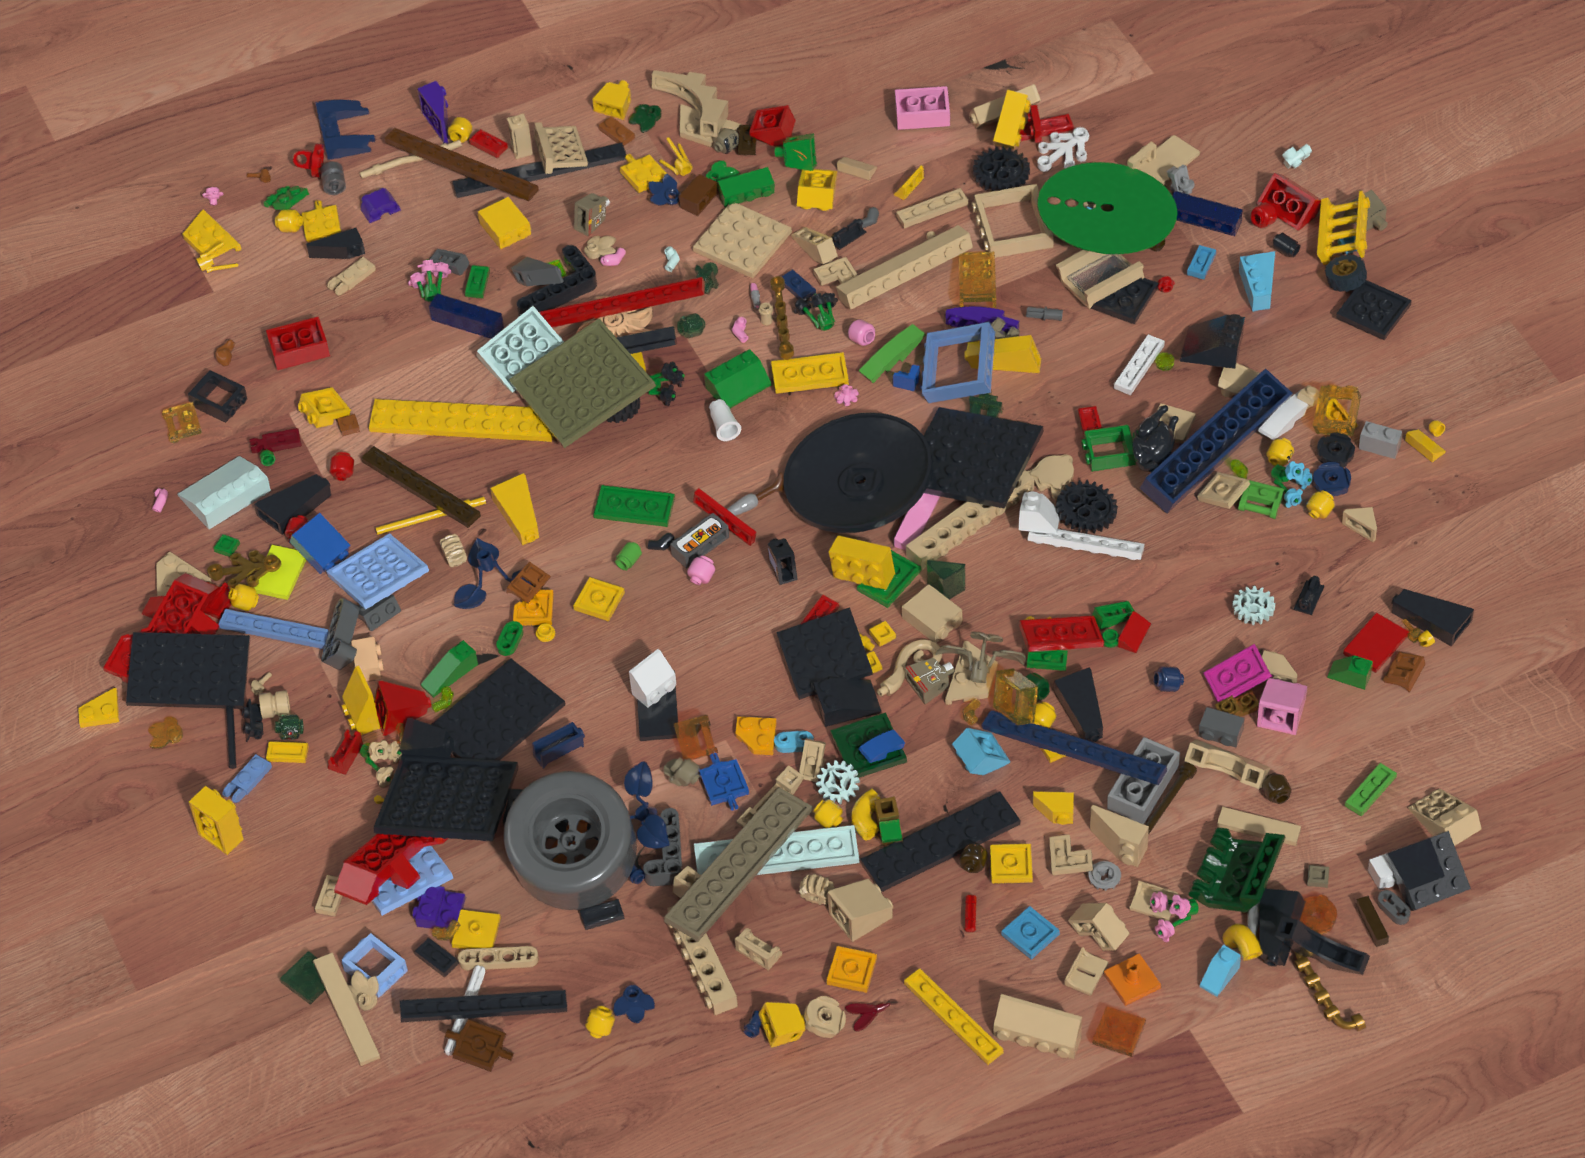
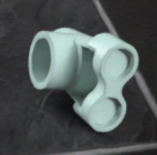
M1305 144L1298 151L1292 147L1284 152L1282 156L1285 159V166L1288 169L1291 167L1295 169L1303 163L1301 160L1310 156L1312 152L1310 146Z

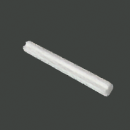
M477 965L474 967L464 996L478 995L486 972L483 966ZM469 1018L456 1019L452 1031L460 1033ZM448 1039L445 1047L446 1055L452 1056L456 1047V1041Z

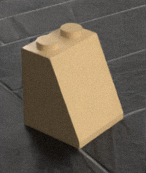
M869 879L828 891L829 915L852 942L893 918L892 902L888 898L885 899L878 885H873Z

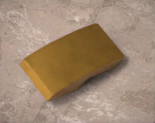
M1252 690L1235 699L1232 695L1215 704L1219 711L1240 717L1259 710V702Z

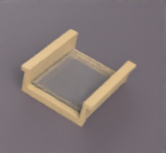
M1082 250L1056 264L1061 283L1089 310L1099 300L1139 278H1144L1143 264L1139 261L1132 265L1121 254H1101Z

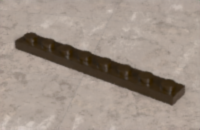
M375 446L361 457L364 464L467 528L481 517L480 511Z

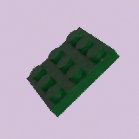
M886 712L830 730V735L842 761L846 762V767L850 764L853 766L852 771L856 770L858 772L857 778L907 762L903 748L889 752L885 759L869 763L859 751V748L869 740L894 730Z

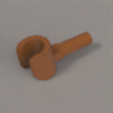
M262 169L261 173H247V177L261 178L263 183L271 181V175H269L267 169Z

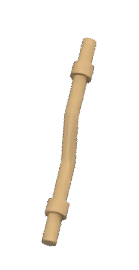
M460 140L449 144H441L440 146L453 150L462 147ZM416 155L402 157L381 165H373V168L364 170L360 174L362 179L374 174L377 176L382 174L383 171L399 165L425 159Z

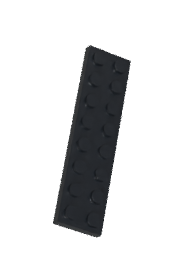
M999 791L903 838L901 841H896L861 858L860 863L873 883L877 884L881 892L961 854L963 848L970 843L982 844L1021 825V820Z

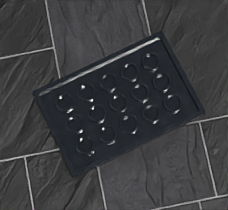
M133 632L126 705L242 709L245 706L250 636Z
M511 658L431 725L445 729L453 738L454 748L451 753L456 758L500 761L565 706V700Z

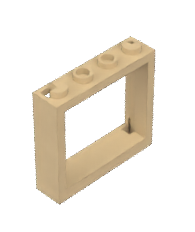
M1037 184L974 195V202L972 203L973 213L977 214L976 223L977 226L981 227L980 236L981 239L985 240L984 249L988 250L990 259L1053 248V233L1043 223L1038 212L1039 189ZM1031 200L1041 234L994 242L984 208Z

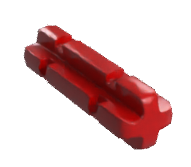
M967 895L965 900V931L973 933L976 931L977 897L975 895Z

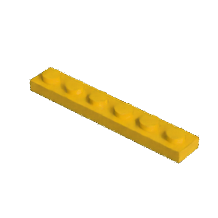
M920 968L904 980V985L987 1065L1003 1054L1004 1049Z

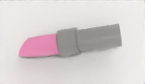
M751 283V299L753 300L754 308L759 309L761 305L760 293L757 285Z

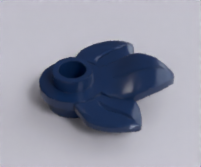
M665 174L662 183L649 182V190L653 194L650 201L655 205H676L680 201L677 182L670 175Z
M636 985L628 986L624 990L623 996L617 999L614 1004L615 1016L626 1014L633 1023H639L643 1020L645 1010L655 1009L654 999L650 995L644 994L642 989Z

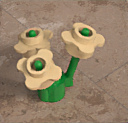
M385 740L365 743L360 750L361 756L366 758L365 763L371 765L377 771L376 779L379 781L381 788L391 783L394 776L393 768L390 766L379 768L373 761L388 758L389 760H394V763H398L402 753L400 752L401 744H397L396 741L389 744Z

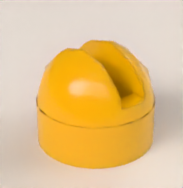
M1434 420L1429 424V431L1435 437H1438L1445 431V425L1441 421Z
M1428 630L1422 632L1418 637V642H1421L1420 645L1422 647H1429L1435 643L1433 636Z

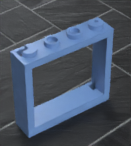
M989 322L927 333L926 343H924L926 351L925 356H923V385L920 388L922 396L925 397L928 403L991 393L995 331ZM981 340L978 379L935 388L938 347Z

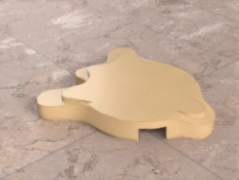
M1070 455L1048 456L1043 458L1034 469L1027 472L1034 477V483L1039 491L1050 489L1052 498L1057 500L1060 490H1063L1065 485H1068L1073 479V458Z

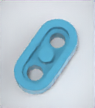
M808 731L781 732L775 736L774 746L781 753L803 752L805 740L801 739L814 740V738Z

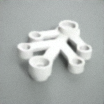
M1078 127L1073 133L1059 134L1054 132L1050 135L1051 143H1039L1038 151L1042 154L1047 153L1049 150H1057L1050 156L1038 158V168L1040 171H1049L1052 163L1063 154L1066 155L1064 168L1074 166L1072 147L1076 144L1078 146L1076 159L1080 162L1087 159V152L1085 151L1084 143L1089 140L1087 130ZM1061 140H1069L1068 142L1060 143Z

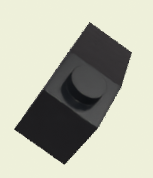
M357 228L306 243L309 258L351 259L365 254L363 240Z

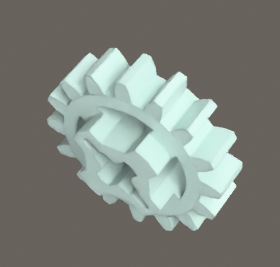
M1253 586V590L1246 587L1245 592L1239 590V595L1234 596V614H1238L1239 620L1244 618L1245 624L1248 621H1251L1252 625H1255L1256 621L1262 624L1263 619L1269 621V616H1273L1275 610L1274 597H1270L1269 591L1264 593V588L1257 590L1256 586Z
M835 760L833 766L828 762L827 769L821 768L823 774L817 775V778L821 781L817 782L816 785L817 787H822L818 792L820 795L824 794V800L830 798L834 802L837 800L839 804H842L843 799L849 802L850 795L852 797L856 796L853 791L859 790V787L856 785V783L860 782V779L856 777L858 772L856 770L852 771L853 766L851 764L846 767L845 761L839 765L838 761ZM837 770H842V771H845V772L839 773V772H837ZM835 776L840 780L841 789L836 784Z

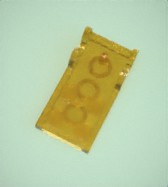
M968 252L959 255L960 307H964L963 302H993V308H996L995 252Z

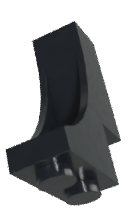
M1282 917L1275 934L1278 939L1300 956L1318 959L1329 969L1363 975L1370 958L1365 952L1352 949L1324 937L1297 919Z

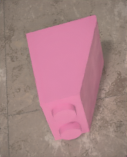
M1268 678L1259 702L1257 727L1296 735L1306 700L1307 686Z

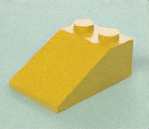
M814 169L813 171L802 170L798 185L797 206L803 209L819 208L822 211L832 209L837 171Z
M358 665L355 667L342 696L344 704L341 705L344 715H348L350 718L348 723L351 730L361 732V735L380 729L373 694Z

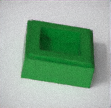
M222 534L214 547V552L230 557L240 545L239 539Z
M899 819L879 822L882 843L902 840Z

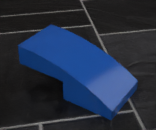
M891 730L869 740L859 748V751L869 763L885 759L889 752L902 749L905 742L895 730Z

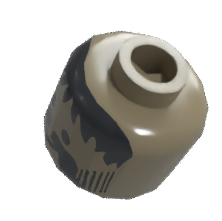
M729 128L721 130L718 136L713 138L714 149L719 153L729 154L739 144L737 132Z

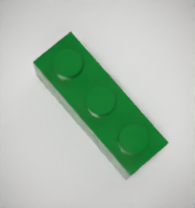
M765 167L719 180L718 193L725 208L731 204L750 202L756 198L768 197L775 193V183L769 168Z

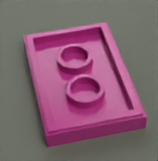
M1255 644L1204 672L1218 702L1232 695L1235 698L1272 677Z

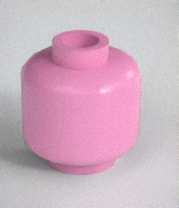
M856 320L850 325L848 336L851 341L861 346H866L874 340L875 328L868 322Z
M705 556L694 558L687 570V574L691 578L690 581L696 585L709 583L715 572L714 562Z

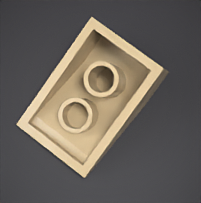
M1092 805L1091 832L1120 861L1127 865L1138 867L1148 847L1149 826Z

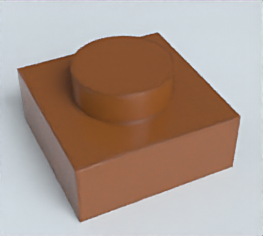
M355 414L337 418L342 437L360 432Z

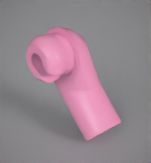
M738 317L733 325L732 332L744 343L748 340V336L744 332L747 320L744 317Z

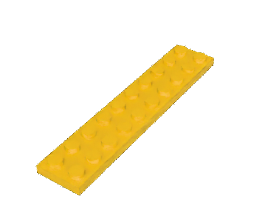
M375 399L369 424V431L378 433L552 442L553 434L530 407Z

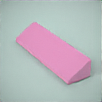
M925 493L922 495L919 501L907 512L894 538V547L906 550V545L922 534L940 496Z

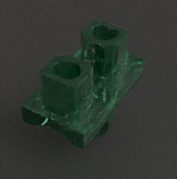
M712 262L706 263L703 269L696 265L694 269L697 274L696 278L703 277L705 282L704 294L709 295L712 288L717 289L719 286L715 277L718 274V267Z
M992 389L991 393L979 394V397L970 396L968 400L970 413L981 414V410L988 411L986 416L998 418L1000 413L1003 414L1004 408L1002 407V402L997 401L998 396L992 395Z

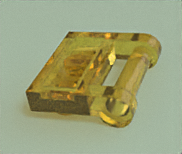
M193 402L162 411V417L166 421L169 431L168 438L171 443H176L182 438L202 433ZM178 415L181 430L177 431L173 421V416Z

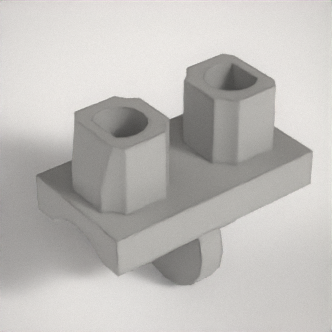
M1186 165L1170 168L1167 171L1168 177L1172 179L1170 189L1171 192L1175 193L1176 200L1180 201L1185 195L1192 193L1195 184L1193 180L1189 179Z

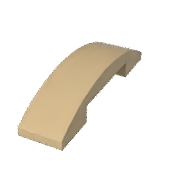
M788 765L776 778V784L753 809L749 807L737 820V823L744 827L779 787L793 795L803 781L804 776Z

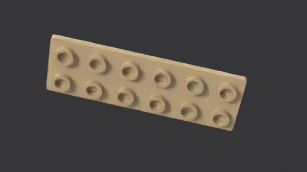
M1173 135L1157 149L1156 144L1153 142L1143 146L1138 153L1128 159L1127 166L1151 175L1164 185L1171 179L1167 175V171L1173 166L1178 168L1181 165L1187 166L1200 155V151Z

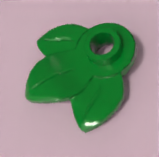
M718 161L712 165L711 171L706 174V177L716 181L718 187L719 180L737 176L740 173L733 167H727L725 161Z

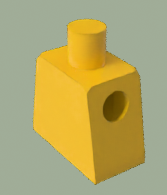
M620 80L618 84L606 83L592 99L594 112L624 120L631 102L629 84L624 80Z
M766 1002L759 1012L771 1047L800 1039L805 1031L806 1021L804 1015L800 1014L796 1004Z

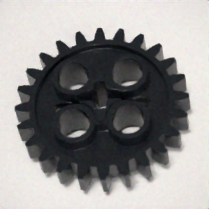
M1004 146L1001 150L995 147L994 151L989 148L988 153L983 151L982 156L978 155L977 160H974L973 178H975L976 183H979V187L985 186V191L989 188L993 192L995 190L1021 187V184L1025 185L1026 180H1029L1030 163L1027 162V157L1023 158V153L1018 154V150L1012 152L1011 148L1005 150Z
M1078 480V485L1071 482L1070 487L1065 485L1064 490H1060V495H1058L1056 501L1057 514L1060 515V520H1065V526L1071 524V530L1076 527L1079 533L1082 529L1085 530L1086 534H1088L1089 530L1095 534L1096 529L1102 532L1103 527L1108 529L1109 524H1113L1114 519H1116L1118 506L1116 505L1117 500L1113 499L1114 494H1108V488L1103 490V484L1096 486L1095 481L1092 485L1089 484L1088 480H1086L1085 484Z

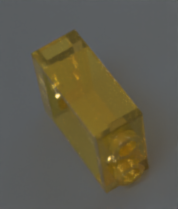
M1332 384L1320 387L1312 425L1317 434L1330 435V433H1342L1347 436H1353L1361 400V394L1357 387L1351 385L1338 387ZM1329 399L1352 400L1347 421L1325 420Z
M1014 668L996 671L993 707L1016 725L1034 723L1038 686ZM1013 688L1016 690L1015 705L1011 703Z

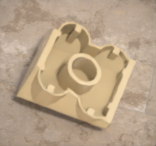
M1238 363L1235 369L1224 367L1218 384L1221 394L1229 398L1237 395L1260 372Z

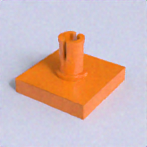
M1140 953L1104 971L1105 978L1125 1006L1161 989V983Z

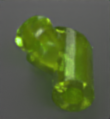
M1238 459L1232 460L1230 466L1233 472L1238 477L1247 479L1248 468Z
M450 687L442 688L441 700L431 704L434 713L451 705L454 692Z

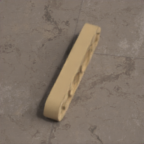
M531 946L466 949L458 955L459 965L464 970H474V967L477 965L483 966L485 970L527 968L535 966L539 960L537 950ZM507 954L514 956L511 961H505L503 957ZM528 954L532 955L531 959H527ZM487 955L494 957L491 962L483 961V958ZM467 957H470L469 962H465Z

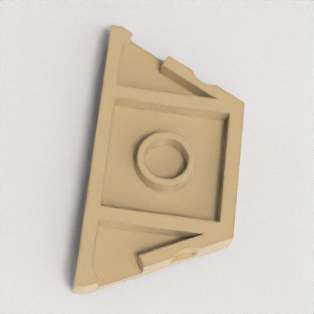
M681 104L680 137L713 147L714 137L700 135L701 116L699 112L694 108ZM726 119L721 130L729 128L739 132L741 124Z
M964 641L962 648L972 652L973 664H975V661H980L981 650L970 642ZM984 653L983 662H986V666H988L991 657ZM960 654L945 704L949 705L952 704V701L962 699L964 702L973 699L988 698L998 668V662L994 660L990 672L987 673L986 683H976L970 681L971 671L969 670L968 656Z

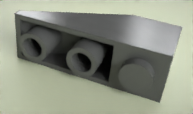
M526 257L511 268L517 283L525 286L564 282L561 277V270L557 266L530 257Z

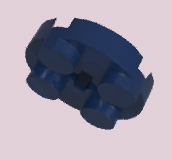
M1326 462L1314 471L1313 485L1319 492L1323 490L1332 496L1348 492L1351 484V473L1346 467L1344 469L1339 463ZM1329 477H1333V479H1337V480H1335V481H1330V480H1329Z

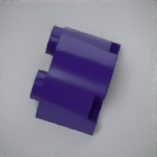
M381 188L371 194L364 195L361 199V211L369 224L381 219L384 213L391 215L401 211L400 206L386 188Z

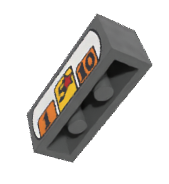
M712 513L670 544L672 556L687 569L694 558L705 556L729 538L728 525Z

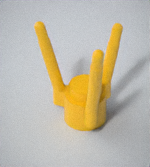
M667 137L666 139L678 159L675 161V168L662 159L659 162L672 170L676 175L681 174L685 176L689 174L693 166L690 164L681 144H678L680 154L671 139Z
M224 242L196 258L201 271L206 270L207 273L238 267L239 265L236 263L212 267L214 265L212 259L219 255L214 254L211 256L210 254L222 247Z

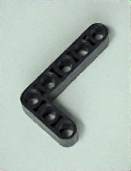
M567 245L562 250L564 265L571 274L562 278L564 281L562 283L549 284L520 298L517 301L519 317L532 306L538 312L555 309L596 289V271L576 246Z

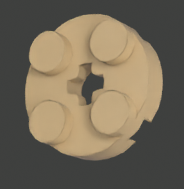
M820 996L812 1000L805 1008V1027L808 1031L818 1036L833 1038L845 1025L844 1010L841 1011L838 1007L839 1003L833 998ZM825 1013L829 1020H824L821 1015Z

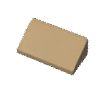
M847 157L837 162L838 171L867 180L871 179L877 169L876 166Z

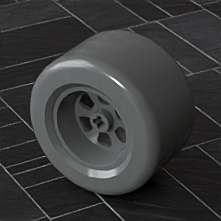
M562 771L541 777L528 785L517 796L510 807L505 821V849L518 880L534 898L551 907L565 910H580L596 906L612 897L624 885L633 869L636 859L637 841L628 809L616 790L596 776L577 771ZM568 820L569 830L561 833L555 828V825L560 821ZM580 820L586 821L591 825V828L585 833L577 831V825ZM553 837L558 839V846L546 849V838ZM598 838V845L594 851L586 848L587 840ZM575 841V843H576L575 845H573V844H571L570 846L568 845L569 842H570V843H573V842ZM559 854L567 857L566 864L555 863L553 859ZM581 854L586 857L575 863L574 861L575 857Z

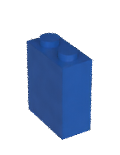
M321 513L317 514L296 531L290 539V543L320 575L334 567V563L339 559L341 561L349 555L348 551L351 546Z

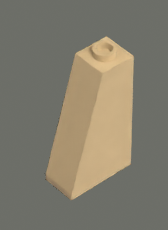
M1035 84L1016 91L1028 95L1031 105H1037L1041 101ZM1005 96L975 107L970 111L969 118L971 123L975 125V128L999 121Z

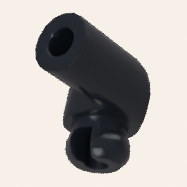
M666 533L658 541L649 540L648 549L667 550L675 540L674 535Z

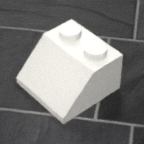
M1034 491L1024 492L1019 514V530L1057 534L1060 521L1057 508L1044 494Z
M659 649L629 671L632 695L647 708L653 703H657L663 695L672 691L676 686L675 673Z

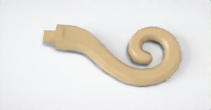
M926 639L916 640L907 644L897 657L893 674L880 684L881 688L877 690L878 695L881 697L885 694L890 696L901 687L905 677L907 660L914 652H916L913 657L915 663L924 661L922 659L924 656L922 650L930 651L933 654L932 658H935L939 663L942 654L936 655V651L940 646L936 642Z

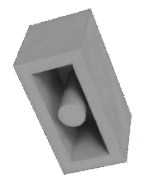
M1366 421L1360 435L1359 449L1395 459L1401 446L1402 431Z

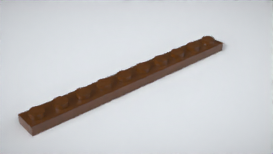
M394 128L385 137L386 144L524 200L530 201L539 191L536 184L400 129Z

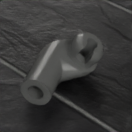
M876 207L868 209L867 218L862 219V228L877 223L879 211Z

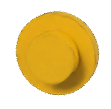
M541 624L536 630V637L542 642L551 641L555 637V629L550 624Z

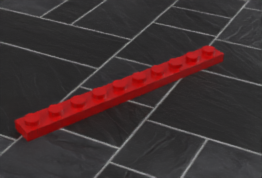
M703 277L539 313L553 328L703 296L705 282Z

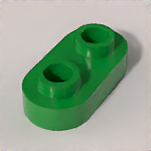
M511 621L504 626L496 643L497 651L500 655L510 656L516 651L524 633L521 623Z

